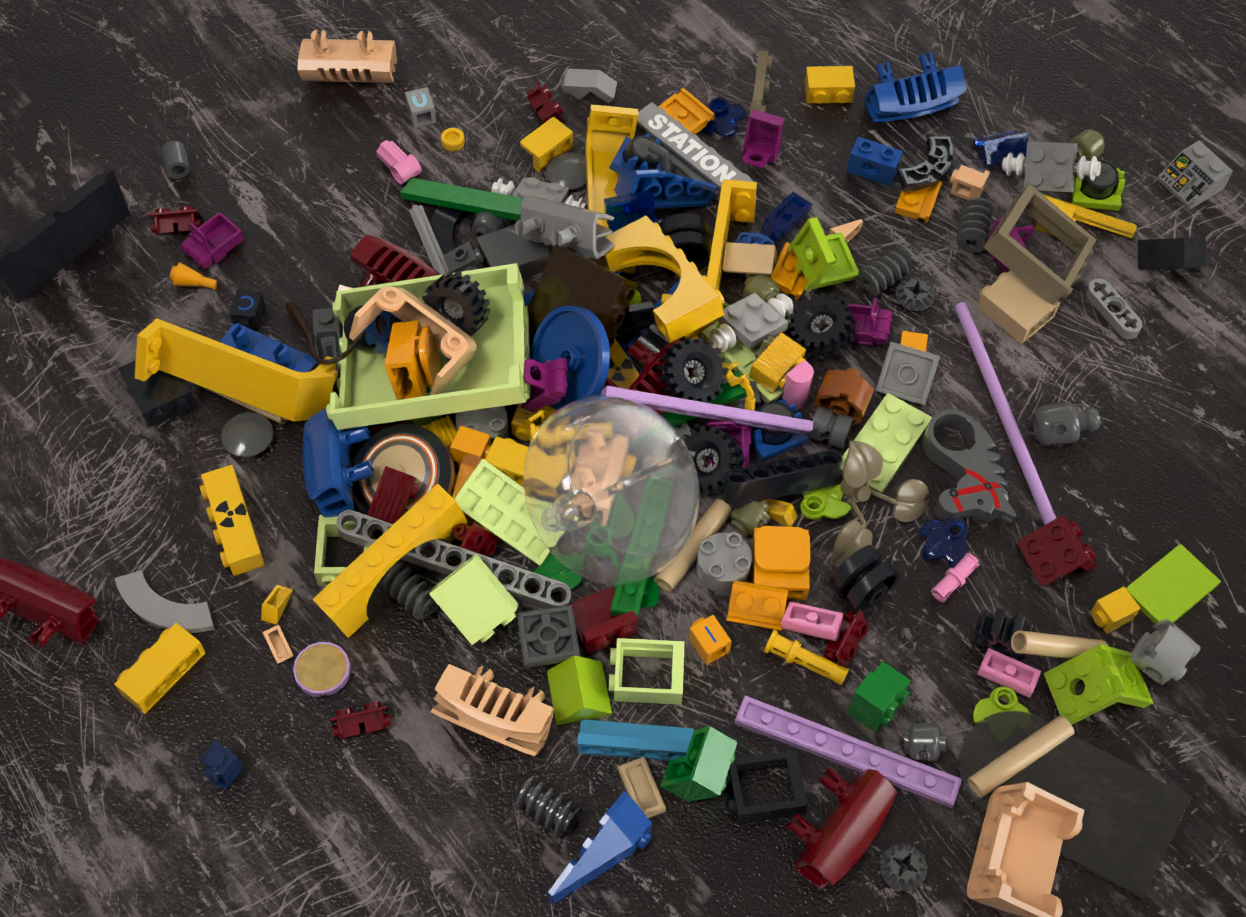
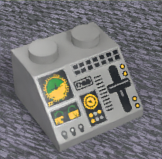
M1199 140L1182 150L1160 173L1157 180L1190 210L1222 191L1233 170Z

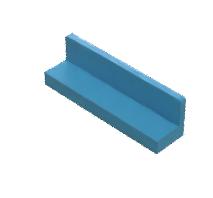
M583 719L580 723V733H578V754L637 759L645 757V759L669 761L685 757L694 729Z

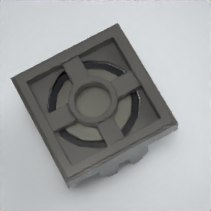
M572 605L517 613L524 668L555 665L574 655L580 657Z

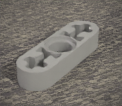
M1093 279L1086 290L1088 300L1121 337L1125 339L1136 338L1142 328L1141 319L1106 280ZM1116 305L1120 312H1111L1107 306Z

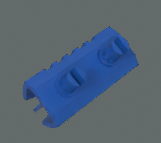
M929 52L927 57L923 53L918 57L924 72L923 74L894 79L889 62H886L884 67L882 63L878 64L875 69L881 83L871 85L865 96V106L873 122H887L918 117L959 103L958 96L966 92L962 67L954 66L939 70L936 67L932 52Z
M240 323L232 325L226 335L220 340V343L297 372L313 371L320 364L312 356L242 326Z
M326 409L316 413L304 425L303 473L307 493L310 499H315L322 516L337 517L343 511H354L353 483L375 475L373 473L374 468L369 460L350 468L348 449L353 443L356 444L370 439L368 427H353L348 431L346 429L337 430L333 420L328 419Z

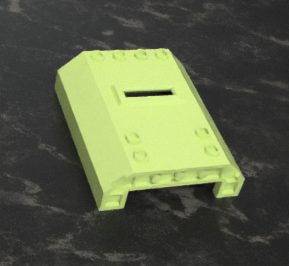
M517 263L462 271V277L469 275L472 283L477 281L480 284L478 286L480 291L485 290L486 295L484 299H489L490 302L486 308L491 310L487 316L489 318L488 321L471 336L477 345L473 358L439 394L430 395L433 387L429 386V392L426 393V396L397 400L384 366L386 352L378 354L374 350L364 351L355 348L345 359L339 361L338 366L341 372L340 378H337L339 397L336 392L330 393V404L326 406L328 419L333 420L337 430L525 403L531 397L530 384L526 383L523 379L524 361L528 358L530 359L529 315L527 306H524L522 294L524 285ZM442 275L337 291L336 302H333V312L335 317H339L343 325V337L339 339L341 352H345L351 346L344 333V321L350 311L357 306L365 305L381 288L387 286L408 290L424 302L422 295L425 293V290ZM437 346L441 359V371L451 359L445 356Z

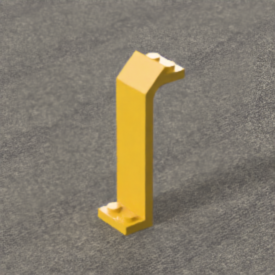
M591 105L590 114L587 119L585 146L587 209L613 216V220H597V224L612 230L613 233L638 220L637 210L623 209L614 191L620 174L609 168L625 137L633 139L635 136L638 109ZM636 266L623 268L618 271L634 273Z
M723 179L707 273V278L714 290L720 289L725 244L727 242L730 221L754 223L757 182ZM663 294L661 305L665 303L672 296V294ZM714 321L685 335V340L695 334L700 336L703 330L714 324Z
M157 318L137 335L135 379L144 382L152 374L161 370L293 422L309 420L316 413L326 409L327 404H330V393H333V385L338 376V371L335 370L336 363L331 365L319 364L315 370L310 372H297Z

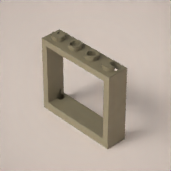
M1028 184L1014 198L985 243L984 248L1053 305L1060 297L1066 298L1072 292L1073 288L1071 286L1080 278L1079 273L1087 265L1086 260L1094 252L1092 247L1096 239L1033 186ZM1023 211L1027 212L1076 253L1062 279L1008 235Z

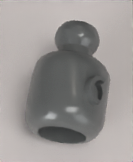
M1071 403L1040 406L1033 413L1035 436L1038 443L1043 446L1055 445L1062 448L1063 444L1078 442L1081 430L1090 432L1098 430L1100 428L1099 412L1093 407H1088L1078 412L1077 408Z

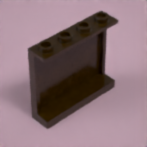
M556 244L527 308L529 315V345L532 346L539 325L550 312L562 306H577L590 310L598 317L604 326L609 347L611 348L619 325L624 320L627 307L635 296V289L638 283L628 280L577 254V251Z

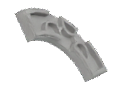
M142 570L114 578L116 586L127 606L148 624L159 629H168L177 623L189 633L214 630L207 602L182 604L164 599L149 587Z

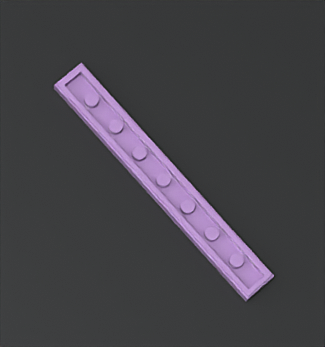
M606 386L601 391L600 399L607 402L719 421H730L736 424L801 435L813 430V421L612 386Z
M744 696L734 724L858 772L866 769L877 770L891 785L952 808L955 803L962 781L961 778L756 699Z

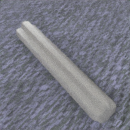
M413 205L409 212L432 267L440 275L446 274L449 270L424 208L421 205Z

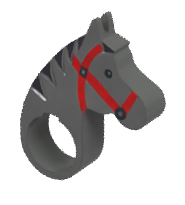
M948 409L935 414L923 434V450L931 461L959 481L954 489H947L939 496L933 508L936 517L947 523L973 517L984 520L986 523L998 518L1011 524L1012 518L1016 517V513L1008 502L1009 493L1006 472L998 449L990 435L977 421L962 411ZM941 426L957 429L966 438L968 449L952 451L944 448L935 439L933 430Z

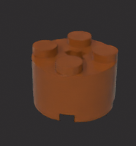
M847 368L846 371L828 370L825 372L815 397L814 408L817 410L818 406L833 410L836 416L842 413L854 417L852 426L857 425L866 413L874 388L865 379L860 377L861 373L854 368Z

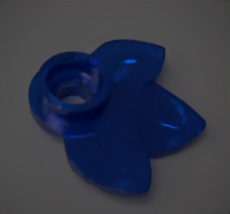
M722 97L714 98L711 100L708 108L715 113V120H710L707 126L703 128V132L710 134L717 130L719 134L725 137H732L737 131V121L747 117L745 109L739 104H730Z
M956 518L949 519L946 522L931 520L920 528L921 534L928 538L923 549L925 559H936L945 556L949 565L954 568L967 553L964 541L968 537V527L962 520ZM953 527L960 530L957 535H952L949 531Z

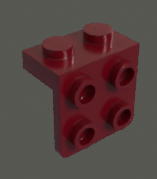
M1064 515L1030 533L1018 542L1020 550L1037 581L1042 586H1048L1079 567H1082L1087 572L1097 567L1093 560L1097 556L1090 544H1084L1080 536L1084 533L1076 521L1071 522Z
M614 587L606 588L569 604L573 608L576 633L587 655L617 642V638L627 639L638 633V618L634 610L618 617L610 615L616 591Z

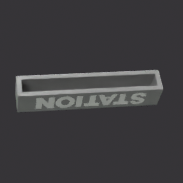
M653 102L638 112L635 136H643L648 133L651 140L659 139V146L669 151V160L673 161L674 167L688 178L716 185L717 190L714 198L717 201L720 200L723 179L753 182L747 174L738 170L732 162L720 156L714 148L706 145L696 134H692L679 121L674 120L664 109L659 108Z

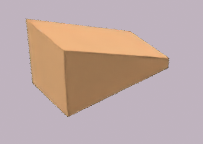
M860 219L830 228L829 235L842 232L846 243H848L861 231L863 220Z
M279 625L262 632L277 664L293 657Z

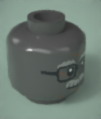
M915 722L911 725L910 729L905 730L904 751L909 752L912 759L937 761L940 753L946 752L947 735L941 733V728L938 724Z

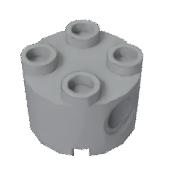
M504 406L456 413L457 431L461 425L489 434L491 436V446L496 436L503 439L509 438L508 417Z
M736 532L716 533L701 542L697 555L696 572L697 579L706 590L710 589L714 591V594L720 596L731 595L733 581H748L752 565V553L740 534Z
M1163 619L1152 626L1156 631L1152 634L1146 632L1131 652V658H1133L1131 662L1160 685H1163L1170 679L1175 681L1181 679L1187 671L1185 665L1198 654L1201 648L1169 619Z

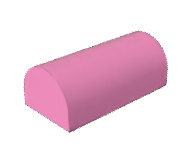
M806 360L786 374L782 399H785L788 405L795 403L796 410L804 408L809 399L814 371Z
M789 601L781 625L783 630L837 642L842 629L843 613Z
M988 648L977 675L1003 687H1009L1014 692L1030 698L1041 671Z

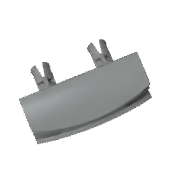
M537 196L523 197L520 206L521 221L519 220L515 223V231L517 235L523 234L525 240L536 243L543 242L545 245H553V247L559 244V246L571 248L583 256L594 259L602 257L614 246L610 240L604 237L611 234L612 230L597 224L598 219L613 220V216Z

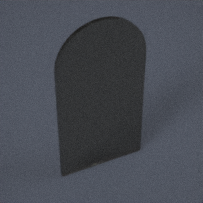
M999 712L978 722L968 735L964 737L959 755L960 777L968 796L983 812L986 813L989 799L994 790L980 798L974 793L967 779L1048 724V721L1026 712ZM1074 735L1000 785L1006 786L1028 782L1083 809L1082 829L1073 838L1063 840L1060 855L1142 900L1145 899L1152 881L1157 875L1159 866L1178 825L1181 824V819L1191 799L1186 794Z

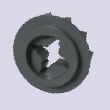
M909 276L906 280H901L896 288L897 301L904 308L912 311L925 310L935 300V287L930 285L929 280H921L920 276L916 279ZM915 288L919 290L918 296H916V299H914L913 291Z
M902 842L898 845H891L883 853L880 860V872L885 882L892 888L899 891H911L922 885L926 879L928 865L926 864L924 854H921L915 846L905 845ZM908 857L910 858L908 867L912 871L906 870L900 877L898 876L900 865L896 862L902 863Z

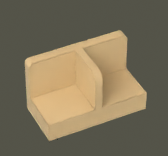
M726 242L722 269L724 272L745 273L747 278L752 274L771 275L773 263H776L777 260L775 245Z

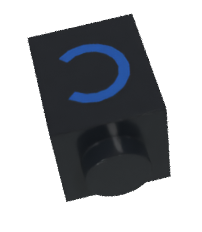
M237 289L230 311L233 325L240 323L249 329L259 331L266 308L262 292Z

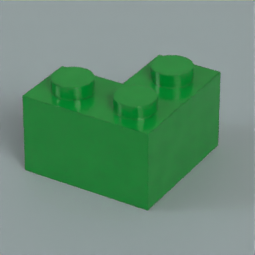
M882 661L874 673L872 671L869 672L854 692L847 714L875 733L881 725L886 728L893 719L898 705L902 706L911 692L907 689L911 680Z
M711 726L694 730L685 757L669 760L660 787L687 802L720 796L726 787V776L729 767L735 759L734 752L738 742Z

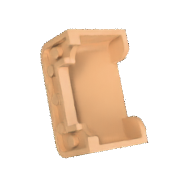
M1028 782L1000 786L995 789L988 802L967 885V896L976 902L1021 917H1061L1063 912L1061 900L1059 897L1051 894L1062 842L1080 833L1084 810Z

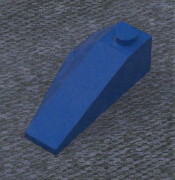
M638 170L620 172L614 191L624 210L710 206L717 187L714 184L661 170Z
M625 791L600 820L601 826L597 836L588 837L583 843V847L579 852L581 858L578 862L573 859L548 891V900L552 904H555L631 856L638 847L643 849L652 837L650 833L652 822Z

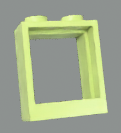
M319 515L314 575L317 584L326 587L347 567H325L327 537L341 536L336 524L337 517H323ZM347 521L343 524L342 528L350 531L356 528L357 523ZM372 530L369 533V538L376 540V530Z
M617 638V648H611L610 665H616L615 674H609V691H614V701L682 705L685 641ZM623 656L672 658L671 689L622 687Z

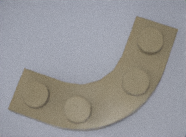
M759 49L755 87L750 105V114L753 109L766 113V105L762 104L764 93H769L770 79H766V72L771 70L773 57L768 56L769 50Z

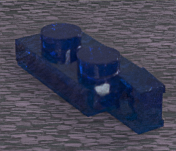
M792 192L764 219L760 233L769 237L772 241L774 238L777 240L781 239L812 209V203Z

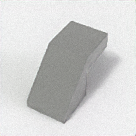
M567 69L564 73L561 88L579 100L589 92H592L609 103L614 100L617 81L600 70Z

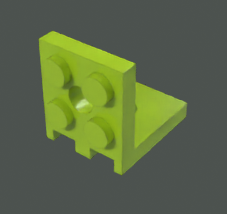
M818 218L808 219L788 247V251H794L798 261L795 267L798 274L804 273L806 277L805 290L808 291L857 279L859 271L842 232L825 236Z
M1102 644L1043 673L1059 714L1064 716L1071 725L1117 702L1145 708L1153 704V700L1139 668L1131 662L1133 659L1131 658V652ZM1082 680L1085 684V690L1081 695H1077L1075 685L1078 681Z

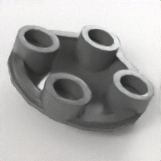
M565 152L556 155L549 161L546 167L549 183H558L568 187L569 190L577 192L583 191L586 188L585 156L575 152Z
M247 412L231 418L223 427L221 438L223 446L229 453L241 457L244 461H249L266 450L270 443L274 441L275 435L272 424L266 417L259 413Z

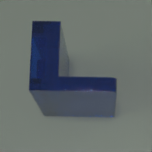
M1014 130L975 139L973 143L974 145L981 146L983 164L989 165L1002 162L1009 153H1012L1014 158H1017L1019 153L1026 156L1028 133L1027 131Z
M652 190L604 199V213L614 217L613 220H606L608 228L612 230V233L644 216H647L653 223L656 222L659 225L654 212V195Z

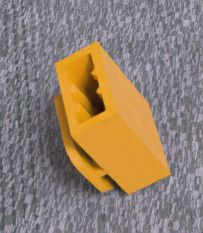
M419 320L393 323L384 366L397 400L426 396L427 385L429 384L430 387H433L436 376L441 369L440 354L430 326H423L421 328Z
M780 526L754 528L752 538V583L788 590L787 600H807L810 589L809 530L800 527Z

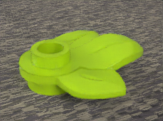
M841 484L802 492L804 499L801 502L800 509L801 513L808 519L815 520L823 516L836 519L845 516L850 511L851 506L841 501L843 493L840 489Z
M1009 687L994 689L989 698L982 699L977 703L973 712L974 723L988 724L991 734L1000 742L1007 740L1011 736L1015 726L1022 729H1029L1031 717L1028 709L1018 702L1016 693ZM1003 698L1007 701L1008 704L1003 705L998 701V699Z

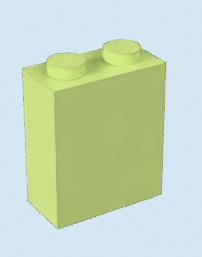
M477 554L473 555L435 585L429 593L471 645L478 640L483 643L495 633L493 629L500 623L505 626L516 617L514 612L519 605Z

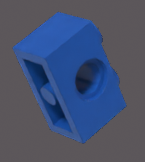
M858 137L850 153L847 172L892 186L899 170L903 151Z

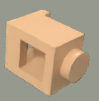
M961 165L959 170L955 169L950 178V183L953 184L951 194L966 200L980 198L986 187L990 172L985 170L982 173Z

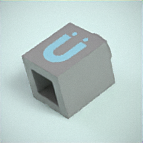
M428 87L405 92L407 109L413 127L417 128L435 124V108Z

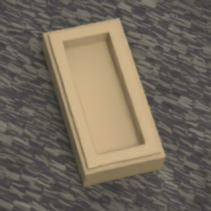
M645 757L617 766L627 794L630 795L648 818L666 812L665 804Z

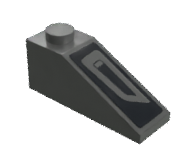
M333 308L313 310V330L317 355L322 359H325L327 356L335 358L341 355L339 339L343 337L339 317H335ZM337 362L335 370L338 371L337 378H340L341 372ZM337 379L333 385V389L338 388Z

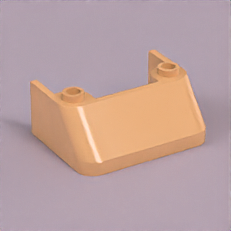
M390 286L381 288L354 315L349 336L352 340L383 310L391 312L403 322L419 320L421 328L423 326H430L436 345L445 356L451 359L437 374L430 395L439 394L473 358L477 348L475 340L408 290Z

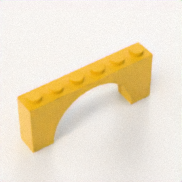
M647 216L605 236L614 244L605 255L599 258V261L606 269L615 272L631 266L655 265L667 268L681 278L674 294L665 303L653 310L657 328L669 343L724 315L722 306L724 298L718 289L714 290L708 278L705 275L701 276L696 265L692 261L689 262L684 252L680 248L677 249L672 239L668 235L665 236L660 226L656 222L653 223Z
M439 484L435 485L313 598V601L348 638L369 619L366 609L374 588L384 574L401 557L415 547L433 539H444L451 543L456 538L454 536L456 525L464 523L469 526L456 500Z

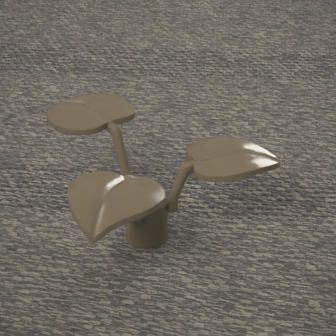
M849 441V450L843 466V480L840 489L843 494L850 497L847 502L852 505L860 523L856 520H851L840 530L832 554V562L835 564H842L859 549L872 545V532L865 528L866 521L856 502H864L869 499L870 495L895 504L892 515L901 522H911L920 517L930 502L931 495L927 486L917 479H910L901 484L897 490L896 499L870 489L868 485L869 480L880 475L883 459L879 451L874 447L859 441Z

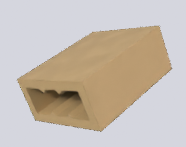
M1010 270L1009 272L1004 271L1001 273L994 284L991 286L986 285L981 290L977 308L1020 344H1023L1055 317L1060 302L1056 301L1052 305Z

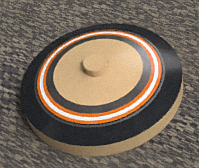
M397 424L378 431L363 444L352 465L353 467L369 460L374 468L373 473L375 476L355 481L352 486L354 501L365 515L369 511L385 466L417 477L415 483L420 484L414 500L409 498L406 509H411L437 484L450 495L455 478L454 462L445 443L430 430L414 424Z

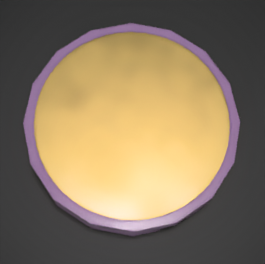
M318 642L307 646L299 653L294 662L293 672L296 683L303 692L313 697H320V695L330 696L341 690L350 677V663L347 654L340 646L331 642Z

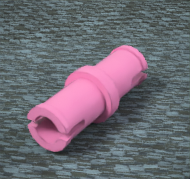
M966 553L954 568H949L945 572V577L931 589L932 595L938 601L945 602L957 587H962L966 583L965 579L979 567L980 564L977 558L970 553Z

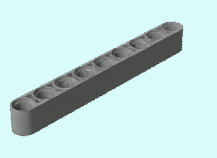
M353 510L343 511L339 514L336 521L339 535L344 540L367 548L376 541L368 536L372 530H380L385 533L393 525ZM347 521L357 523L356 528L350 531L343 529L342 526ZM438 539L427 541L400 558L449 575L473 555L477 554L497 579L502 574L512 576V583L502 585L515 599L548 609L567 606L571 598L570 588L563 582ZM430 547L434 549L435 554L429 558L423 557L420 554L421 550ZM457 556L460 558L461 563L453 567L446 563L447 559ZM528 583H535L538 585L539 591L531 594L524 587ZM553 592H561L565 596V600L557 603L551 599L550 595Z

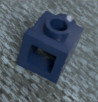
M216 741L200 758L205 767L202 775L224 791L244 769L238 756Z

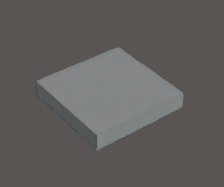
M891 341L876 391L884 394L889 393L895 397L925 405L940 356Z

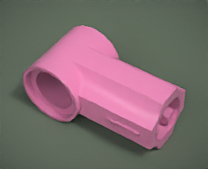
M386 140L382 142L376 150L377 157L390 168L394 179L401 185L422 172L418 160L412 154L407 156L393 141Z

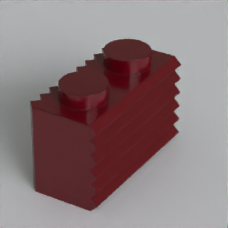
M385 466L367 515L391 524L398 521L409 510L406 509L409 498L414 500L420 486V484L415 483L417 477Z

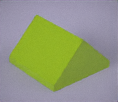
M574 655L547 671L556 725L578 722L583 719L590 720L612 716L601 661Z

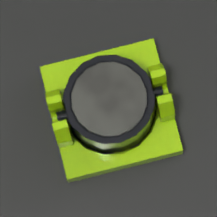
M1097 160L1101 163V171L1094 181H1091L1090 176L1086 175L1083 180H1080L1077 173H1075L1074 192H1071V204L1091 209L1120 210L1121 194L1125 185V179H1123L1125 171H1120V169L1115 168L1106 161Z

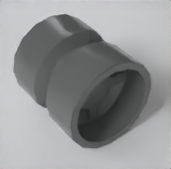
M818 406L812 420L813 430L808 433V438L820 442L826 439L829 445L843 449L854 417L842 413L836 416L833 410Z

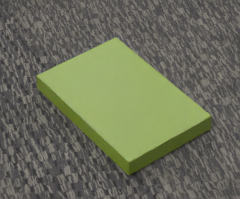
M1180 543L1126 589L1139 605L1140 610L1154 624L1163 619H1169L1174 623L1214 590L1221 581Z

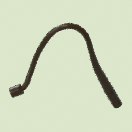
M289 301L285 305L287 311L305 335L313 359L320 364L331 365L345 359L359 345L366 334L362 331L353 344L341 355L329 360L322 359L316 353L311 331L295 303Z

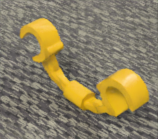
M732 362L726 367L728 368V374H725L724 378L727 379V382L732 387L739 384L745 388L748 397L745 398L744 409L755 411L756 399L754 398L750 381L746 378L747 373L741 377L734 376L732 369L739 362Z

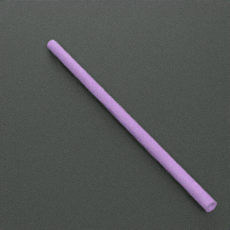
M965 302L959 303L955 306V311L1043 523L1046 525L1055 520L1056 516Z

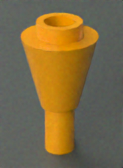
M181 262L177 266H173L170 272V280L173 281V286H203L213 290L217 287L218 280L204 277Z

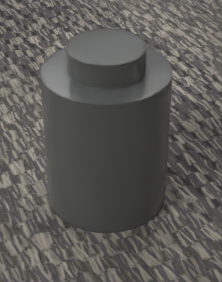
M170 141L164 144L161 152L166 174L174 179L187 176L190 172V166L184 144L178 141Z

